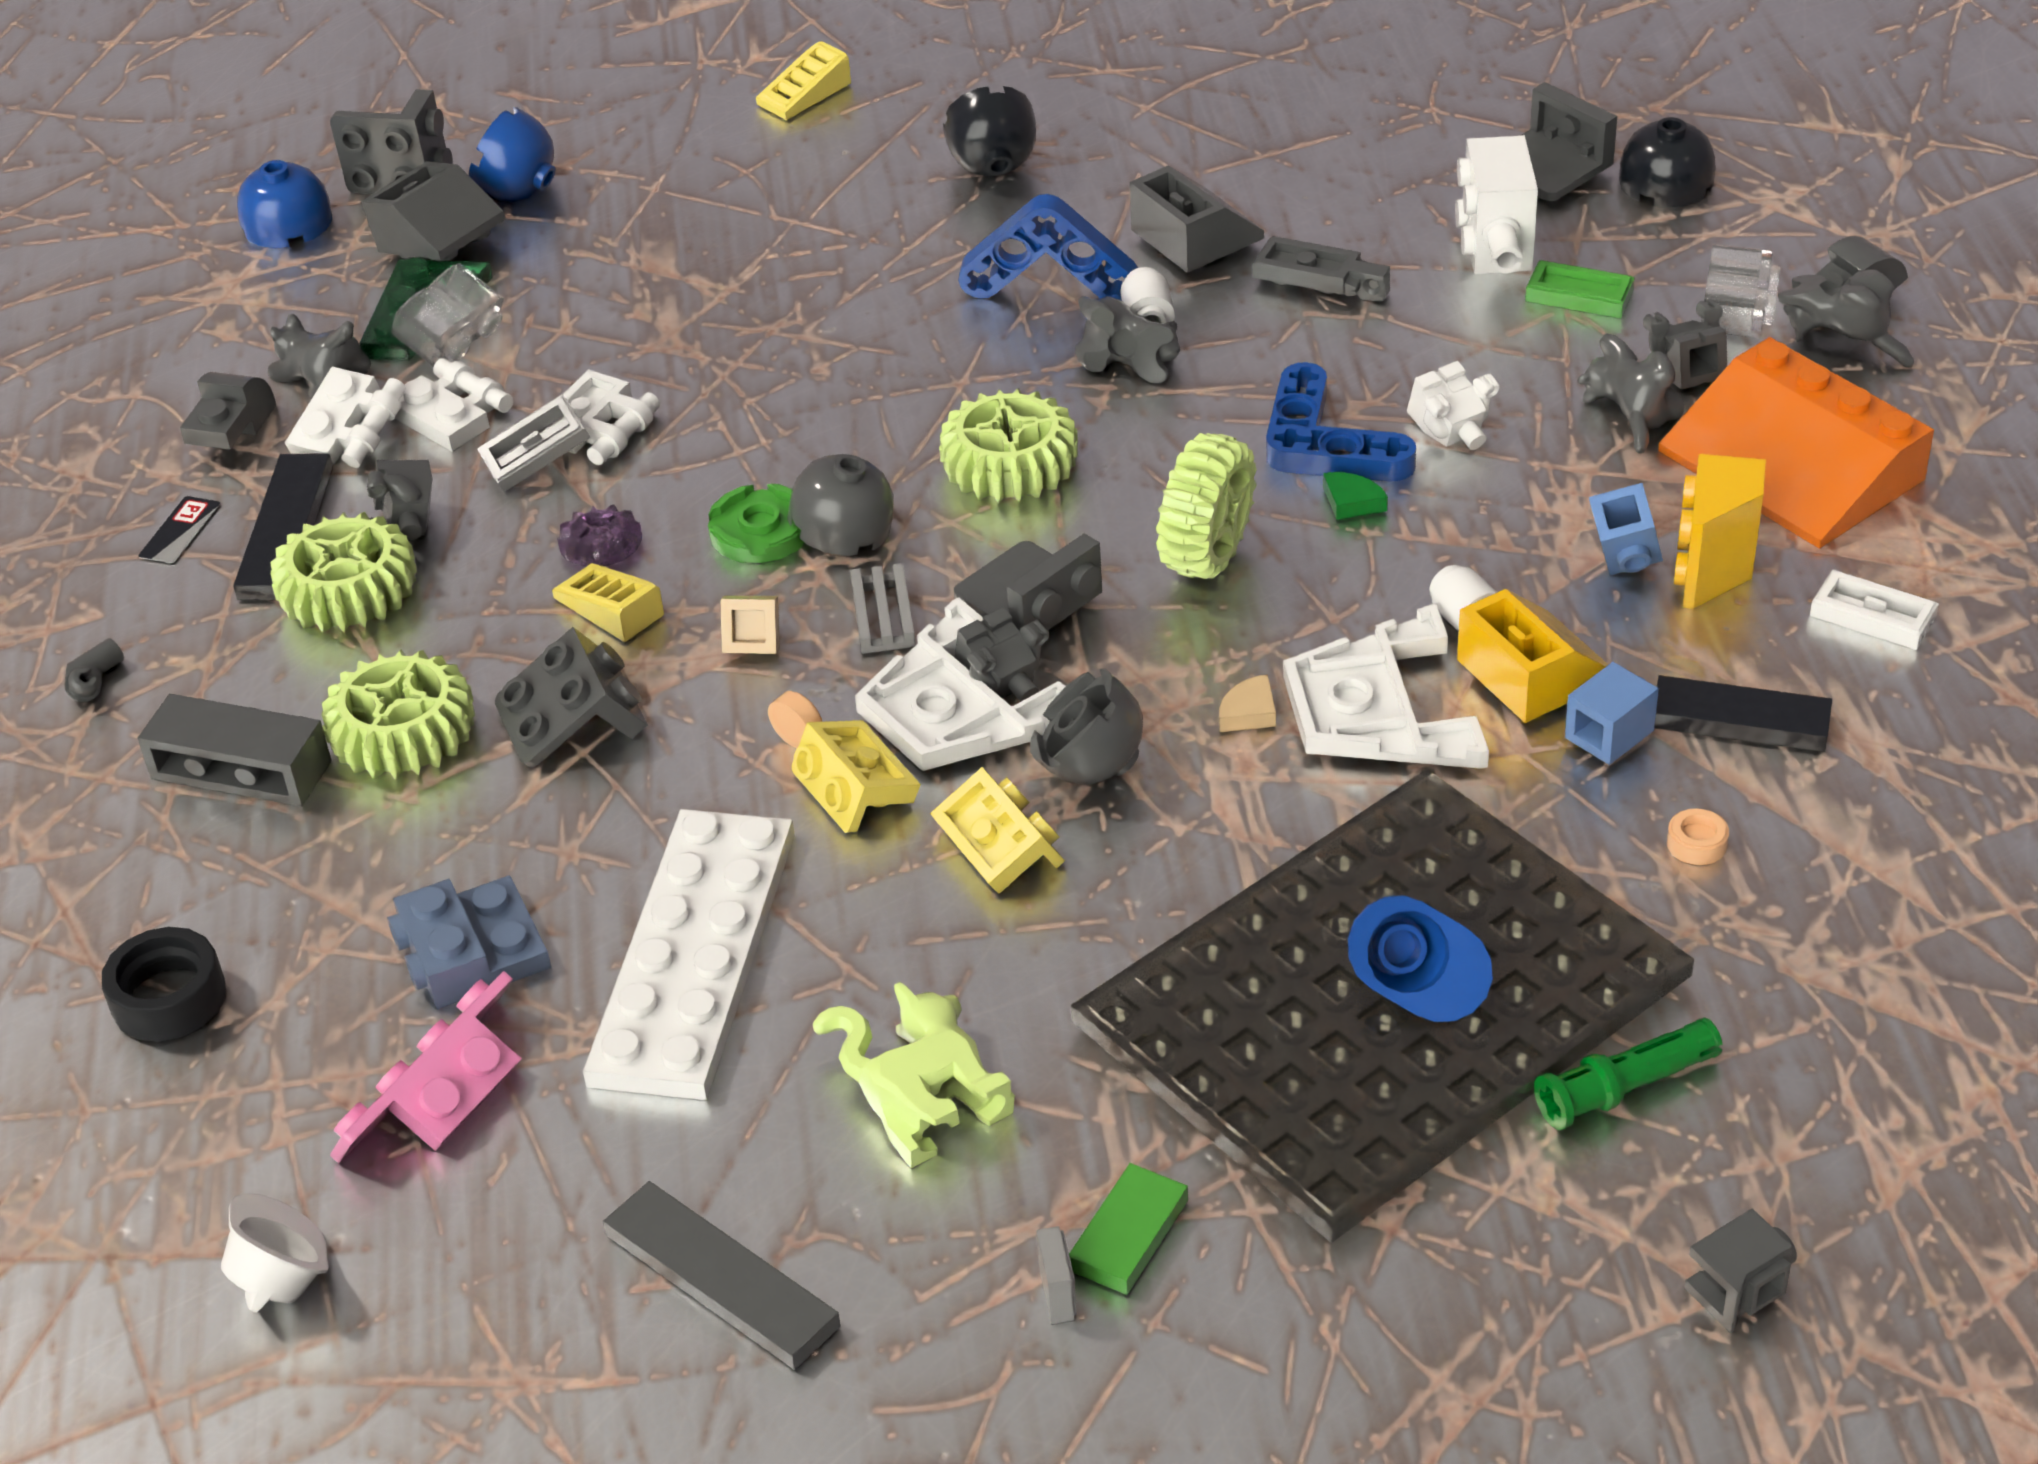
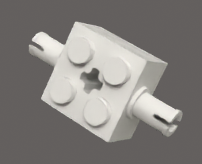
M1525 135L1467 138L1466 158H1458L1457 180L1459 188L1463 187V199H1456L1455 202L1456 226L1461 228L1462 254L1471 256L1474 274H1507L1519 271H1532L1538 187Z

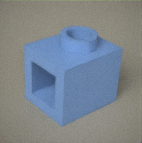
M1643 483L1589 497L1609 575L1621 572H1638L1650 564L1663 561Z
M1610 663L1568 695L1564 738L1608 765L1612 764L1654 731L1659 688L1617 663Z

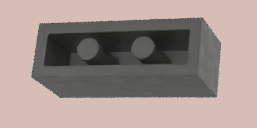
M170 693L137 738L151 779L301 807L332 761L321 720Z

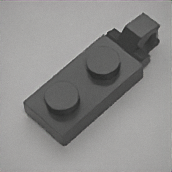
M1272 236L1252 263L1253 278L1272 281L1278 285L1300 286L1315 289L1326 294L1357 295L1361 300L1384 301L1390 291V266L1366 262L1361 259V252Z

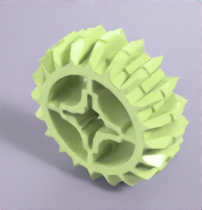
M1019 388L1014 393H1003L998 389L997 394L992 396L979 393L975 402L961 401L960 410L949 412L948 421L942 424V432L940 433V461L943 462L949 482L959 484L962 493L975 491L978 500L984 499L987 496H994L998 503L1008 497H1014L1020 502L1022 496L1030 494L1039 498L1043 488L1056 490L1058 480L1069 479L1070 469L1076 466V458L1078 457L1077 428H1075L1074 420L1069 416L1068 408L1058 406L1056 398L1042 400L1039 391L1025 395L1021 393Z
M1199 433L1185 445L1184 452L1177 456L1176 466L1174 470L1169 472L1167 487L1162 490L1164 497L1162 505L1158 509L1160 519L1156 526V531L1159 534L1156 542L1157 550L1160 551L1161 562L1166 564L1168 569L1178 571L1177 574L1193 579L1195 577L1214 579L1220 571L1225 570L1229 564V559L1236 555L1237 545L1239 541L1244 539L1243 532L1245 526L1250 522L1249 513L1254 504L1252 500L1253 491L1257 486L1254 480L1257 468L1254 463L1253 451L1248 449L1246 443L1236 441L1235 437L1224 434Z
M343 512L337 519L328 520L323 516L322 522L314 526L303 524L301 534L291 533L287 535V544L275 548L276 559L270 562L273 592L281 608L287 613L289 620H299L303 628H309L317 624L322 633L329 630L332 626H339L344 633L350 625L360 624L365 628L368 620L373 618L385 620L386 610L401 609L402 599L412 595V585L417 581L415 556L412 545L408 542L407 535L400 531L398 524H387L384 516L370 520L365 512L360 513L355 518H348L345 512Z
M401 649L394 657L384 658L379 653L377 661L369 664L358 661L357 671L341 672L340 683L328 687V698L322 702L323 711L321 715L324 722L322 727L326 742L330 743L331 750L337 756L339 763L349 764L354 773L368 770L372 778L375 779L384 772H390L396 780L402 772L413 770L419 776L421 767L428 764L440 767L443 755H457L458 744L469 741L470 727L475 725L474 700L471 687L467 685L466 678L459 672L456 664H446L442 655L429 659L424 650L418 651L413 656H406Z

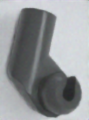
M107 638L67 664L64 688L68 696L73 700L89 702L95 699L101 690L102 675L124 660L123 652L114 640Z

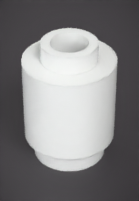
M1140 267L1131 271L1121 286L1122 302L1128 305L1134 314L1150 321L1162 324L1174 321L1175 312L1166 278L1150 267Z
M1450 565L1440 570L1433 578L1429 588L1432 604H1437L1440 615L1458 632L1460 609L1497 593L1473 569L1459 565Z

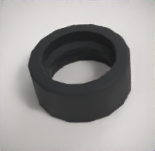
M163 927L138 934L126 940L111 953L102 969V991L113 1019L121 1031L138 1040L161 1042L182 1038L202 1028L218 1013L226 997L225 978L215 949L205 936L188 928ZM174 969L196 972L195 977L186 986L168 996L153 999L131 996L134 989L145 979L160 972Z

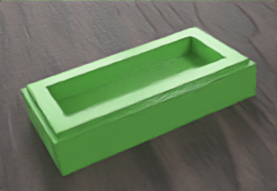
M1539 260L1526 286L1525 302L1622 319L1634 291L1635 277Z
M1129 1163L1069 1253L1073 1273L1128 1295L1188 1202V1186Z

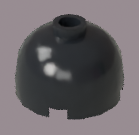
M1003 86L1005 93H990L989 87H981L961 95L948 107L946 111L947 121L945 124L943 123L946 143L952 156L965 170L982 176L1004 175L1015 170L1028 159L1036 142V122L1032 104L1024 93Z
M1667 117L1649 123L1634 132L1623 150L1619 170L1621 189L1630 198L1637 201L1640 200V194L1654 198V206L1684 207L1697 203L1705 198L1706 189L1710 187L1712 190L1714 185L1716 165L1712 145L1708 137L1701 130L1679 118Z

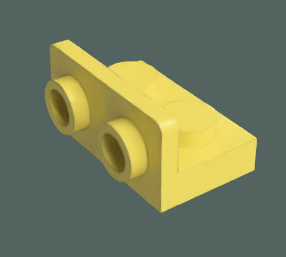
M863 720L807 722L792 763V772L845 833L858 831L867 806L885 807L890 804L914 803L921 785Z
M983 767L930 813L998 894L1042 855L1056 869L1065 862L1052 846L1060 838L1053 828L1037 811L1028 818L1022 809L1030 802L1008 777L998 784Z

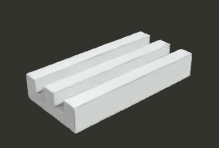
M1832 570L1812 601L1810 616L1917 651L1922 637L1926 636L1930 624H1933L1937 617L1939 603Z

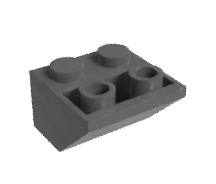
M426 161L361 201L378 252L400 255L403 259L414 257L431 259L433 263H442L455 258L460 248L470 242H476L488 237L491 233L490 229L506 220L504 211L458 164Z
M1169 165L1130 182L1131 230L1187 273L1200 269L1206 264L1233 252L1240 251L1244 247L1264 239L1263 229L1210 190Z

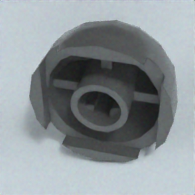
M828 455L812 461L797 477L791 491L787 520L790 526H792L794 521L795 525L801 529L799 538L807 545L825 553L843 556L857 555L859 547L868 546L873 543V551L881 547L889 537L893 520L894 494L884 473L869 461L854 455Z
M1100 669L1101 676L1098 678L1086 672L1068 684L1043 713V716L1050 721L1043 736L1034 730L1031 737L1030 753L1035 760L1065 782L1092 785L1105 781L1114 775L1119 776L1126 773L1135 764L1139 756L1138 747L1143 733V714L1140 705L1124 684L1107 669Z

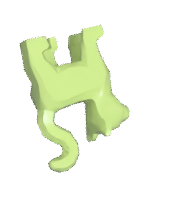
M899 982L894 985L900 1004L901 1023L896 1026V1034L911 1044L886 1051L872 1059L866 1058L865 1053L873 1038L869 1021L855 1009L844 1006L831 1007L820 1013L813 1023V1029L817 1035L839 1030L847 1032V1038L842 1044L838 1057L844 1071L860 1084L867 1102L882 1119L889 1141L909 1167L913 1168L938 1155L937 1147L931 1137L922 1136L923 1132L931 1124L936 1126L941 1123H947L951 1128L960 1124L957 1107L951 1100L953 1097L968 1106L979 1120L991 1126L1013 1114L1015 1095L1011 1092V1080L1003 1072L988 1073L983 1068L975 1040L958 1026L957 1019L962 1011L958 997L951 994L941 996L934 992L914 995L907 986Z

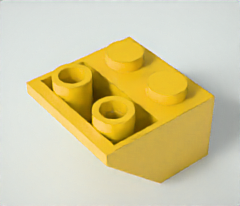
M1699 454L1696 476L1685 475L1682 508H1692V510L1682 509L1677 550H1686L1688 553L1677 552L1674 585L1684 586L1682 608L1694 609L1752 579L1764 494L1766 459Z
M1507 589L1460 609L1457 660L1524 723L1567 704L1570 693L1609 665L1548 610Z

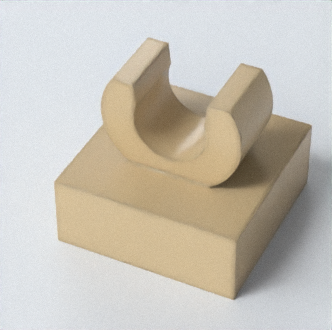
M724 595L720 599L722 653L776 654L780 650L778 596Z

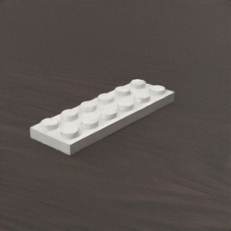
M680 809L583 1069L586 1088L707 1101L795 837L792 819Z

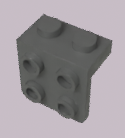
M1546 82L1537 86L1532 91L1530 130L1522 135H1525L1538 187L1537 197L1548 201H1555L1614 164L1618 116Z
M416 89L401 114L336 111L330 119L345 184L352 193L374 194L426 161L453 164L452 152L449 148H446L443 136V113L441 109H437L433 90Z
M1084 533L1054 554L1031 541L1019 542L954 587V599L959 597L982 617L1004 607L1012 616V622L1019 631L1021 627L1036 619L1049 630L1102 593L1100 542Z
M572 627L556 642L550 644L543 654L517 677L507 682L495 698L496 708L521 762L528 767H536L596 714L631 740L648 726L638 706V703L642 701L641 695L623 676L621 670L625 667V664L610 645L602 642L598 646Z

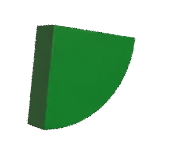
M1323 473V489L1336 520L1381 513L1388 510V496L1386 492L1372 480L1352 473Z

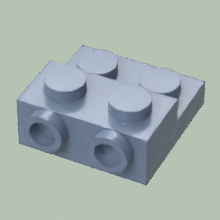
M510 875L458 894L449 878L393 898L397 914L387 917V921L394 942L399 951L406 948L410 949L412 954L404 956L413 985L416 991L427 987L436 1009L459 1002L480 979L490 985L505 971L513 978L512 982L551 968L548 951Z

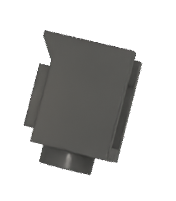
M1752 1208L1690 1246L1689 1255L1704 1271H1699L1686 1279L1684 1289L1730 1333H1733L1740 1316L1745 1313L1751 1316L1786 1293L1790 1267L1797 1259L1795 1246L1784 1231L1777 1227H1772Z

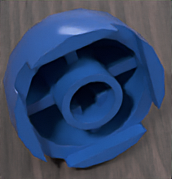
M513 107L514 114L505 110L493 121L476 148L484 154L479 167L471 163L469 168V176L489 197L498 201L516 202L529 198L538 189L544 191L552 182L556 172V168L552 165L554 160L553 140L538 120L518 107Z
M272 160L264 163L244 180L238 192L237 208L240 226L244 230L247 240L261 247H290L288 239L302 235L304 243L325 232L333 220L330 200L324 184L309 168L281 160Z

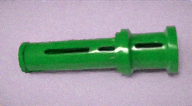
M1705 1017L1616 1055L1614 1054L1609 1057L1599 1054L1588 1055L1581 1060L1579 1067L1557 1076L1553 1073L1539 1075L1534 1081V1094L1537 1105L1550 1126L1556 1130H1564L1574 1123L1575 1117L1597 1108L1602 1111L1612 1110L1620 1104L1624 1094L1682 1071L1696 1063L1719 1056L1723 1050L1719 1047L1723 1045L1722 1038L1714 1023Z

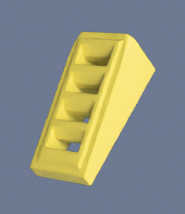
M819 41L806 50L756 96L757 105L788 120L851 84L847 54L823 41Z
M593 563L552 589L554 599L624 643L664 616L661 592L658 586L647 580Z

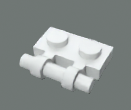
M441 358L435 363L433 368L434 374L440 377L439 380L433 382L421 375L405 384L406 390L399 400L401 408L394 419L453 452L490 428L487 413L493 409L502 413L508 412L513 406V397L504 391L503 386L490 377L480 378L476 376L473 368L463 362H451L446 358ZM465 392L470 394L464 399L460 397Z
M331 367L285 441V444L291 454H330L332 465H335L342 451L345 450L341 457L347 465L358 468L365 456L372 455L381 440L378 435L386 421L393 420L401 408L399 400L406 387L401 381L389 378L383 389L380 390L374 376ZM364 415H365L366 417L364 418V420H363V422L361 423V425H359V423L361 422L362 418H363Z
M588 369L563 393L590 436L589 439L568 452L576 454L586 443H589L592 446L587 450V456L592 463L602 465L609 457H617L627 447V439L634 432H642L653 421V413L660 407L659 399L650 392L645 393L639 400L632 398L630 382ZM565 416L561 417L560 419L556 420L555 422H553L552 424H550V425L547 426L546 428L542 429L541 431H539V433H541L542 431L546 430L547 428H549V427L552 426L553 424L557 423L558 421H560L561 419H563ZM612 417L618 419L613 425L607 423Z

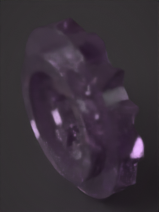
M614 504L604 510H597L592 506L591 511L587 513L573 512L571 521L560 524V536L557 538L562 556L569 562L583 567H587L591 563L604 567L619 563L630 557L641 544L642 531L640 522L635 521L632 511L624 510L619 512Z

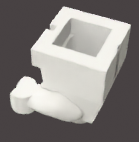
M1457 360L1440 367L1438 372L1433 370L1416 377L1407 412L1420 429L1446 447L1462 440L1470 450L1481 447L1487 439L1481 430L1482 423L1488 417L1491 398L1500 389V384L1491 373L1474 379L1472 385L1465 376L1466 370Z

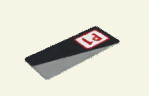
M191 496L184 497L138 556L144 559L174 563L218 508L220 502Z

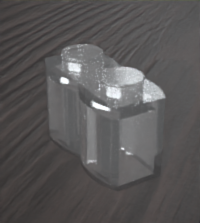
M1713 244L1704 302L1708 304L1707 300L1712 299L1722 307L1723 313L1719 319V325L1726 330V334L1761 338L1763 324L1773 325L1781 265L1771 264L1772 250Z
M458 263L445 270L429 287L414 294L397 310L391 334L433 367L441 358H446L451 362L459 361L469 350L471 342L480 336L488 338L499 327L503 318L500 310L504 297L461 263Z

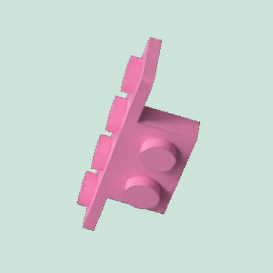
M503 971L490 985L482 979L477 981L456 1005L462 1011L457 1019L450 1026L443 1019H440L417 1044L416 1047L423 1053L410 1066L402 1060L397 1062L375 1088L382 1095L369 1108L358 1102L341 1119L333 1130L340 1136V1139L330 1154L337 1163L340 1164L390 1112L436 1151L516 1068L522 1058L480 1022L483 1016L500 1000L513 980L511 976Z

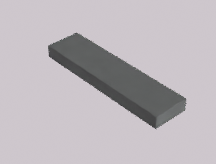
M648 1181L603 1220L606 1236L794 1370L841 1327L838 1311L651 1181Z

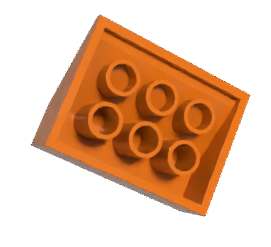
M1768 337L1731 361L1659 442L1658 451L1695 474L1697 473L1699 454L1766 459L1761 514L1820 549L1926 479L1934 429L1911 417L1908 413L1872 395L1867 390L1833 373L1826 367L1792 350L1785 344Z

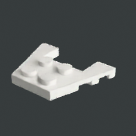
M959 597L945 607V617L936 626L928 624L917 634V645L904 657L896 655L855 695L857 713L922 771L1031 742L1034 730L1043 736L1045 729L1050 723L1043 716V713L1055 697L1066 687L1060 681H1057L1018 704L1010 706L985 683L971 678L969 670L954 658L958 629L976 620L982 621L983 617Z
M1437 604L1417 609V618L1397 625V622L1391 619L1375 625V634L1350 643L1344 637L1283 661V678L1306 753L1478 769L1488 768L1489 749L1477 716L1417 723L1396 660L1447 653L1448 635Z

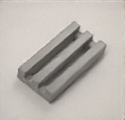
M561 394L478 447L477 450L497 484L506 492L589 439L590 436L566 397ZM565 416L563 419H561V420L558 421L557 423L553 424L552 426H550V427L547 428L546 430H544V431H542L541 433H539V431H541L542 429L546 428L547 426H549L550 424H552V423L555 422L556 420H558V419H560L561 417ZM522 444L521 446L517 447L516 449H514L513 451H511L510 453L506 454L505 456L496 461L497 458H499L506 452L510 451L517 445Z
M903 563L892 564L893 573L883 574L882 566L871 567L872 575L862 576L861 568L850 570L861 654L913 648L915 646L914 628ZM887 588L896 589L903 634L900 636H892L885 590ZM874 590L881 638L871 639L864 591Z

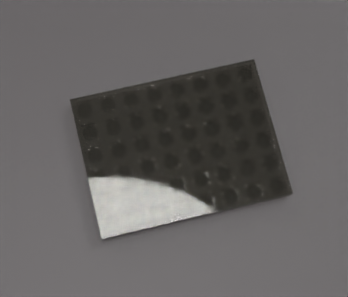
M1425 769L1071 1004L1072 1022L1332 1243L1534 1093V1081L1539 1075L1544 1073L1559 1075L1690 978L1693 972L1694 958L1437 775ZM1405 895L1426 903L1465 926L1483 942L1491 958L1493 980L1486 999L1473 1013L1459 1020L1433 1022L1414 1015L1370 989L1356 976L1348 959V936L1355 918L1367 905L1385 896Z

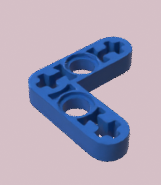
M1043 194L1031 199L966 254L962 261L958 281L960 287L968 295L980 299L989 298L998 293L1042 255L1047 253L1099 298L1108 296L1122 301L1120 290L1123 282L1116 279L1121 276L1126 278L1138 266L1065 201L1054 195ZM1052 216L1055 218V223L1050 220L1041 223L1038 221V217L1046 219ZM1059 233L1062 235L1061 239H1058ZM1007 239H1015L1022 242L1027 250L1018 255L1009 254L1001 247V243ZM1075 242H1084L1091 245L1095 253L1090 257H1078L1070 251L1069 246ZM991 260L994 261V264L991 267L989 277L985 274H982L979 277L973 275V271L979 274L983 273L987 268L990 267ZM1103 260L1106 261L1105 266L1101 264ZM1109 276L1115 279L1116 281H1114L1113 283L1108 281Z
M1308 362L1295 363L1284 369L1281 374L1266 435V460L1271 468L1285 473L1323 476V473L1345 472L1360 475L1370 480L1387 482L1405 480L1413 475L1416 469V443L1411 437L1396 432L1320 426L1327 395L1326 371L1317 364ZM1301 387H1306V394L1298 393ZM1304 415L1308 417L1303 419H1291L1287 418L1286 416ZM1335 450H1346L1352 453L1347 455H1335L1329 452Z

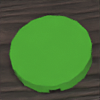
M767 484L768 490L760 489L754 491V485H746L724 494L711 506L708 514V531L712 546L722 556L741 563H766L780 560L797 552L805 542L799 538L801 529L795 525L794 521L792 526H790L787 520L792 489L780 484Z

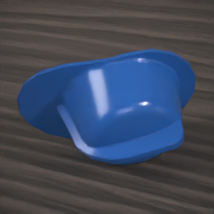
M1405 895L1385 896L1367 905L1355 918L1348 936V959L1356 976L1370 989L1414 1015L1433 1022L1456 1021L1473 1013L1486 999L1493 977L1491 958L1483 942L1468 928L1426 903Z

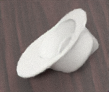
M249 1193L233 1197L229 1205L230 1233L221 1262V1270L230 1281L245 1290V1299L250 1311L258 1312L269 1300L279 1303L295 1302L301 1297L317 1274L327 1273L328 1271L326 1241L322 1232L309 1218L297 1209L277 1199Z

